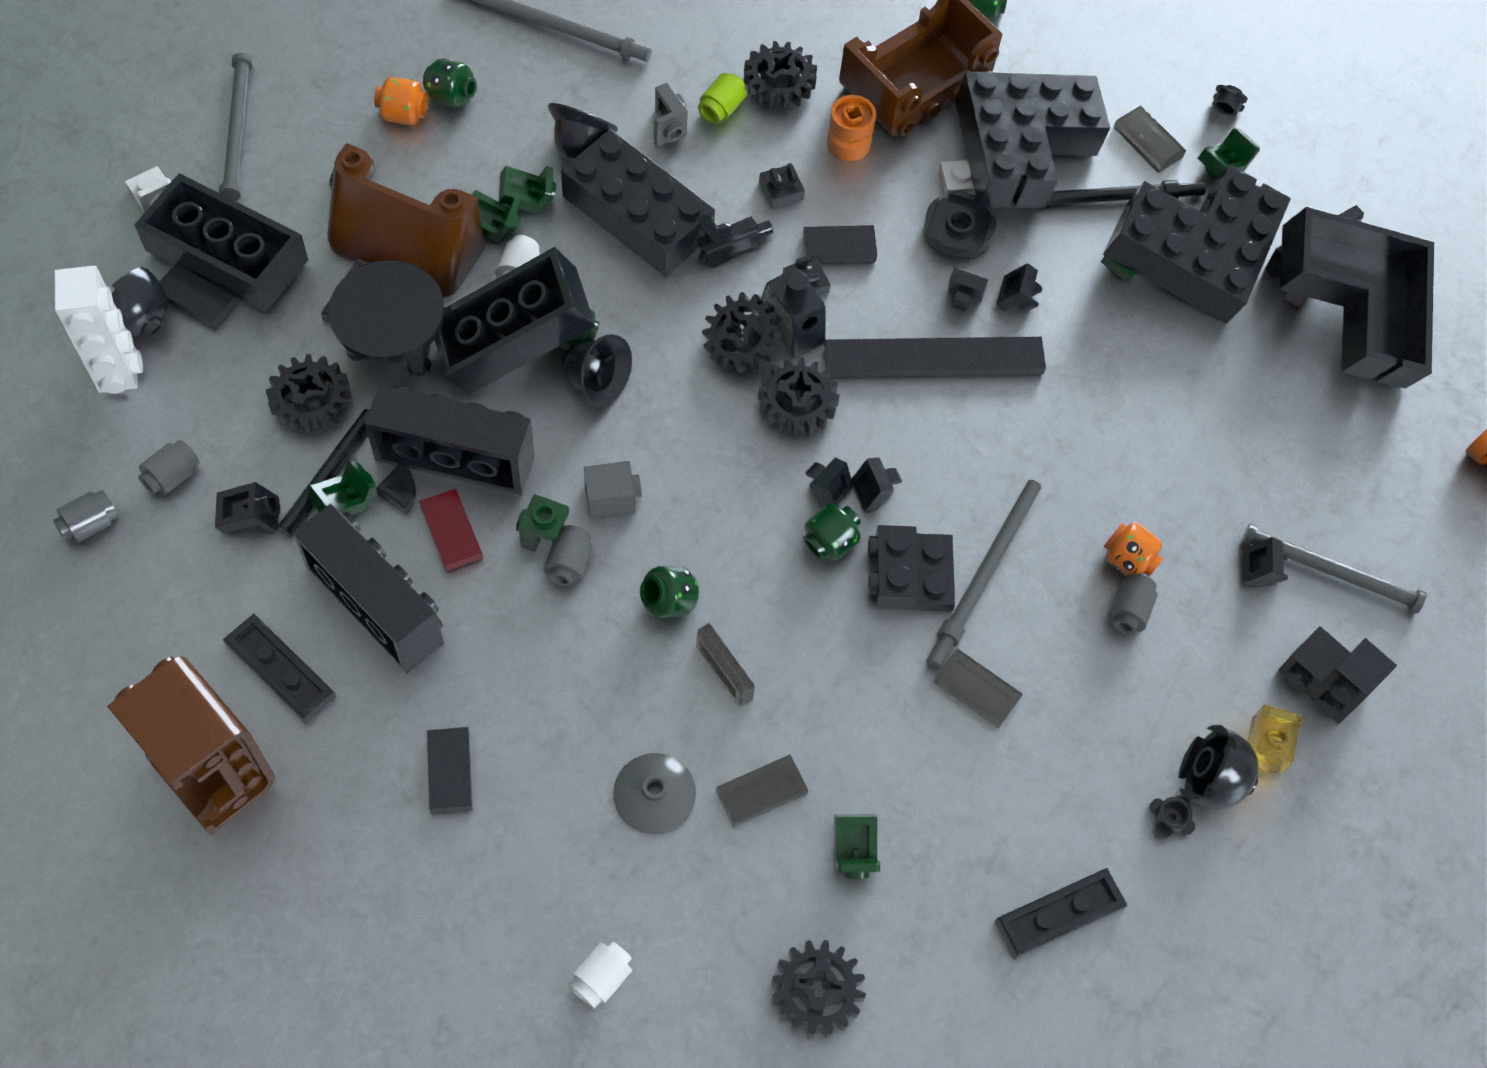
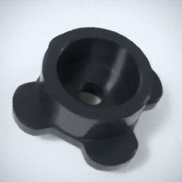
M1217 85L1215 89L1217 93L1213 95V107L1218 112L1228 116H1235L1238 112H1242L1245 108L1243 103H1246L1248 100L1247 96L1235 86Z
M1178 795L1176 797H1169L1164 801L1157 798L1150 803L1149 810L1155 815L1157 823L1155 832L1159 837L1167 839L1171 834L1176 833L1188 836L1195 830V823L1192 821V809L1185 797ZM1169 814H1174L1176 819L1171 820Z

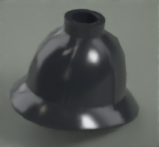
M550 103L548 105L551 116L555 121L554 142L557 151L565 158L564 166L569 164L609 129L615 133L618 131V127L613 123L582 110L559 103Z
M608 334L597 340L581 342L571 350H567L563 355L562 365L571 384L582 391L585 399L592 405L603 406L613 401L624 389L632 369V352L624 338Z

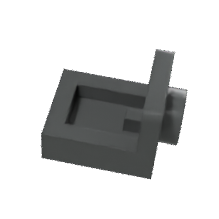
M668 82L655 87V111L660 117L654 120V141L657 146H660L667 142L676 141L687 134L688 111L682 96L679 93L675 94Z

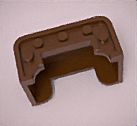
M937 0L930 10L926 6L920 9L919 19L916 23L876 47L869 40L864 43L858 36L845 43L839 83L851 95H859L868 99L875 107V119L893 137L906 136L918 124L925 120L934 119L941 110L952 103L956 104L955 99L966 71H993L996 58L999 55V46L1003 34L968 0Z
M167 657L154 667L150 675L139 683L122 689L116 695L115 700L107 706L145 752V756L150 764L209 836L262 796L275 780L272 769L251 733L185 657Z

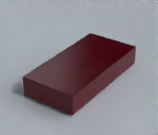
M456 488L419 501L446 572L483 559L482 551Z

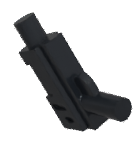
M703 215L699 219V224L705 235L697 238L701 251L699 259L701 262L707 261L710 266L732 258L731 255L743 250L761 246V238L773 234L772 224L769 220L757 224L752 216L733 224L727 222L716 225L711 215Z

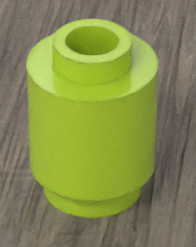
M721 73L700 97L698 111L701 116L712 124L726 121L747 96L743 80L733 73Z

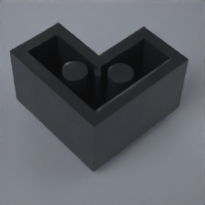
M1319 626L1290 655L1278 671L1285 676L1290 686L1308 696L1323 715L1332 718L1340 724L1397 667V664L1367 638H1364L1350 652Z

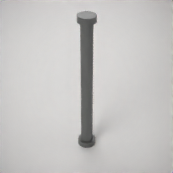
M236 53L232 56L231 65L234 68L226 161L224 181L219 186V193L234 201L241 197V187L238 185L248 73L253 68V58L246 53Z
M1249 523L1243 534L1241 544L1248 547L1250 544H1255L1274 536L1257 530V525ZM1274 537L1283 541V554L1288 559L1409 606V611L1417 614L1425 603L1427 592L1419 589L1416 592Z

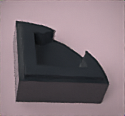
M400 462L376 487L377 495L408 515L415 503L416 487L410 470L403 462Z

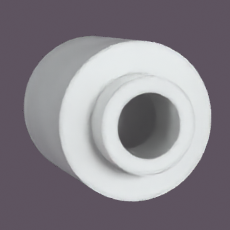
M515 236L506 244L495 271L496 277L499 278L539 256L540 247L538 243L528 236Z
M612 941L609 946L600 942L572 974L574 980L568 987L592 1009H595L600 1002L605 1004L631 974L632 969L628 962L632 958L615 942Z

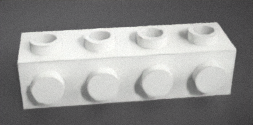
M97 266L55 270V311L98 392L120 393L128 389H137V374L143 373L142 357L140 351H136L131 332L126 329L121 311L116 308L109 287H106Z

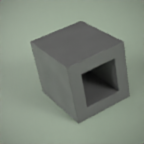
M630 461L584 466V483L590 518L635 512V498L642 497L639 474L632 475Z

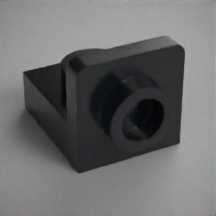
M257 482L217 492L215 528L223 533H229L258 525L268 532L277 531L276 527L278 526L281 509L278 495Z

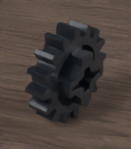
M773 41L772 48L761 44L759 53L751 51L749 60H745L743 82L745 85H748V94H757V103L759 104L765 100L769 101V108L772 109L776 103H781L783 109L788 108V102H793L796 106H800L801 97L809 99L811 97V90L816 88L817 65L812 64L813 56H803V47L801 46L795 50L791 49V42L788 41L784 47H779L777 41Z
M740 292L738 301H734L728 295L726 296L727 305L721 307L715 304L716 316H706L705 318L711 327L702 330V334L709 340L703 344L704 348L709 353H712L710 358L717 365L721 364L729 372L735 366L741 374H745L747 365H751L757 371L759 370L758 361L763 359L770 362L769 350H779L780 348L774 341V338L783 336V331L776 326L781 322V318L776 312H773V306L768 301L763 302L757 294H754L749 299L744 292ZM744 312H752L749 315L744 314ZM737 350L741 352V354H732V352Z
M306 354L305 361L301 363L295 357H292L291 367L287 368L280 364L278 366L280 376L269 377L272 388L266 389L265 393L269 401L268 406L271 414L276 415L281 426L289 423L292 432H296L300 426H305L307 434H312L313 426L317 425L323 431H326L327 421L331 420L338 424L340 422L338 411L348 412L349 410L347 400L352 398L347 375L346 373H341L337 362L329 366L325 356H322L318 362H313L311 354ZM326 381L333 385L334 391H331L329 385L325 384ZM285 397H288L289 402L292 403L291 408L284 402Z
M804 358L799 359L798 365H792L789 359H785L784 368L781 369L774 364L771 366L770 375L764 374L762 376L761 387H759L758 399L760 400L759 410L760 413H767L766 422L768 424L776 421L779 422V432L782 433L789 427L792 428L793 436H798L799 429H805L808 435H813L814 425L825 429L827 418L834 419L840 394L836 393L838 383L837 381H829L831 373L829 369L821 373L817 371L819 362L815 361L809 367L805 366ZM797 390L800 391V404L797 403Z
M808 940L805 942L803 953H800L795 947L790 948L788 954L791 962L779 960L777 968L784 975L773 976L771 985L780 988L781 991L774 993L771 999L772 1003H783L784 1005L778 1015L780 1020L789 1016L794 1019L792 1031L796 1032L801 1025L807 1026L808 1038H813L817 1028H822L825 1037L829 1038L833 1034V1025L836 1024L842 1031L848 1028L849 1023L846 1015L852 1018L858 1017L861 1010L853 1002H863L866 997L865 992L856 989L857 986L864 982L865 976L864 974H853L852 971L858 961L856 958H853L846 962L842 958L845 951L843 946L833 953L829 951L828 940L823 941L820 949H814L812 942ZM814 962L813 968L806 973L797 972L793 974L803 964ZM831 966L840 972L844 981L837 979L830 969ZM816 980L822 982V989L825 990L822 997L814 996V988L812 986ZM792 997H798L806 1008V1013L796 1006ZM844 1004L834 1014L822 1017L824 1009L829 1005Z

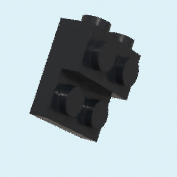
M878 525L875 536H869L868 559H875V571H869L868 593L875 595V609L953 612L955 607L953 535L917 533L916 526Z

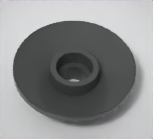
M661 753L644 754L628 762L619 772L614 784V803L621 818L632 828L649 834L665 833L680 826L691 814L696 799V786L688 768L676 758ZM651 783H659L663 790L658 794H651L647 787Z

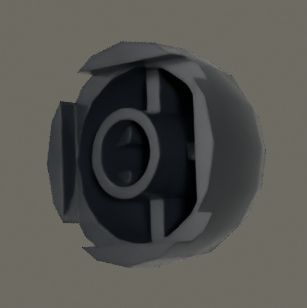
M143 266L138 267L112 284L115 289L112 292L113 302L116 308L121 311L123 323L126 329L131 332L132 339H136L143 334L150 338L164 326L165 323L161 318L166 313L168 298L164 287L152 272Z
M1211 725L1206 729L1212 732L1205 739L1197 736L1186 751L1179 769V778H1186L1185 790L1179 789L1180 793L1187 800L1209 809H1229L1243 801L1256 789L1258 784V760L1254 749L1243 737L1222 725Z

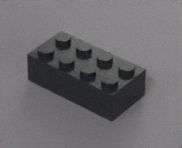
M611 129L561 170L562 196L664 277H667L699 248L697 238L705 235L699 224V219L703 215L709 214L715 221V209Z
M180 173L134 224L145 251L173 265L178 264L266 313L309 260L300 233Z
M553 247L445 307L444 321L434 341L444 377L470 395L592 329L596 325L576 266L556 247Z
M379 384L365 421L375 461L395 466L403 462L408 469L520 495L523 494L535 453L531 419L524 417L518 412L506 411L504 413L487 409L479 403L470 402L465 404L452 401L440 394L426 395L413 392L401 385L391 387Z
M331 503L293 532L304 564L408 674L444 644L441 633L443 624L436 614L439 608L426 592H422L419 595L411 586L413 584L412 579L400 565L397 564L395 567H392L386 561V552L374 538L371 537L369 540H366L359 533L361 527L349 512L345 511L341 514Z

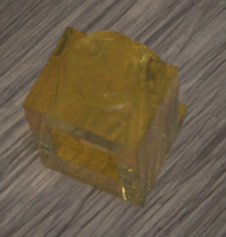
M1264 704L1252 717L1248 742L1256 753L1259 770L1267 773H1283L1293 763L1299 729L1303 724L1304 716Z

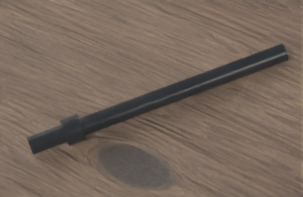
M1164 180L1161 184L1153 185L1177 199L1179 197L1204 196L1206 192L1204 181L1179 183L1178 180ZM1140 186L1053 191L1046 206L1130 200ZM1018 193L1014 194L1009 208H1015L1014 201Z

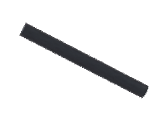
M368 409L362 411L276 528L285 536L292 534L313 505L307 497L310 485L332 479L367 432L365 421L369 413Z

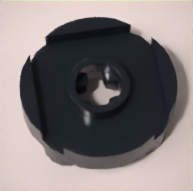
M961 191L951 192L949 197L942 198L941 200H939V197L933 200L927 209L924 221L926 243L930 248L938 250L945 255L966 260L978 258L980 253L987 249L996 229L994 213L992 216L987 207H978L976 195ZM962 220L965 222L964 227L966 229H958L952 224Z

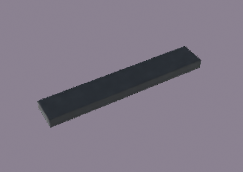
M1042 336L825 339L824 343L826 370L829 369L831 372L830 378L1044 374L1046 370Z

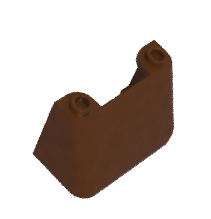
M346 143L334 162L327 230L328 242L332 251L338 256L362 266L385 260L413 264L427 272L435 280L443 297L453 295L460 288L484 250L478 198L458 189H446L440 192L430 205L368 180L373 169L370 155L363 149Z

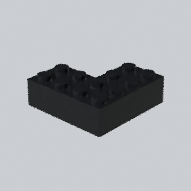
M966 71L955 99L978 207L1009 208L1020 180L1024 179L1014 201L1015 208H1046L1058 182L1052 155L1097 156L1111 128L1097 76Z
M1231 164L1211 185L1200 211L1144 181L1127 202L1103 255L1227 324L1247 304L1291 198L1265 183L1260 187L1255 185L1257 182L1256 178Z
M1305 207L1283 224L1279 290L1344 307L1341 372L1369 380L1377 376V382L1404 389L1432 374L1434 242L1310 207Z

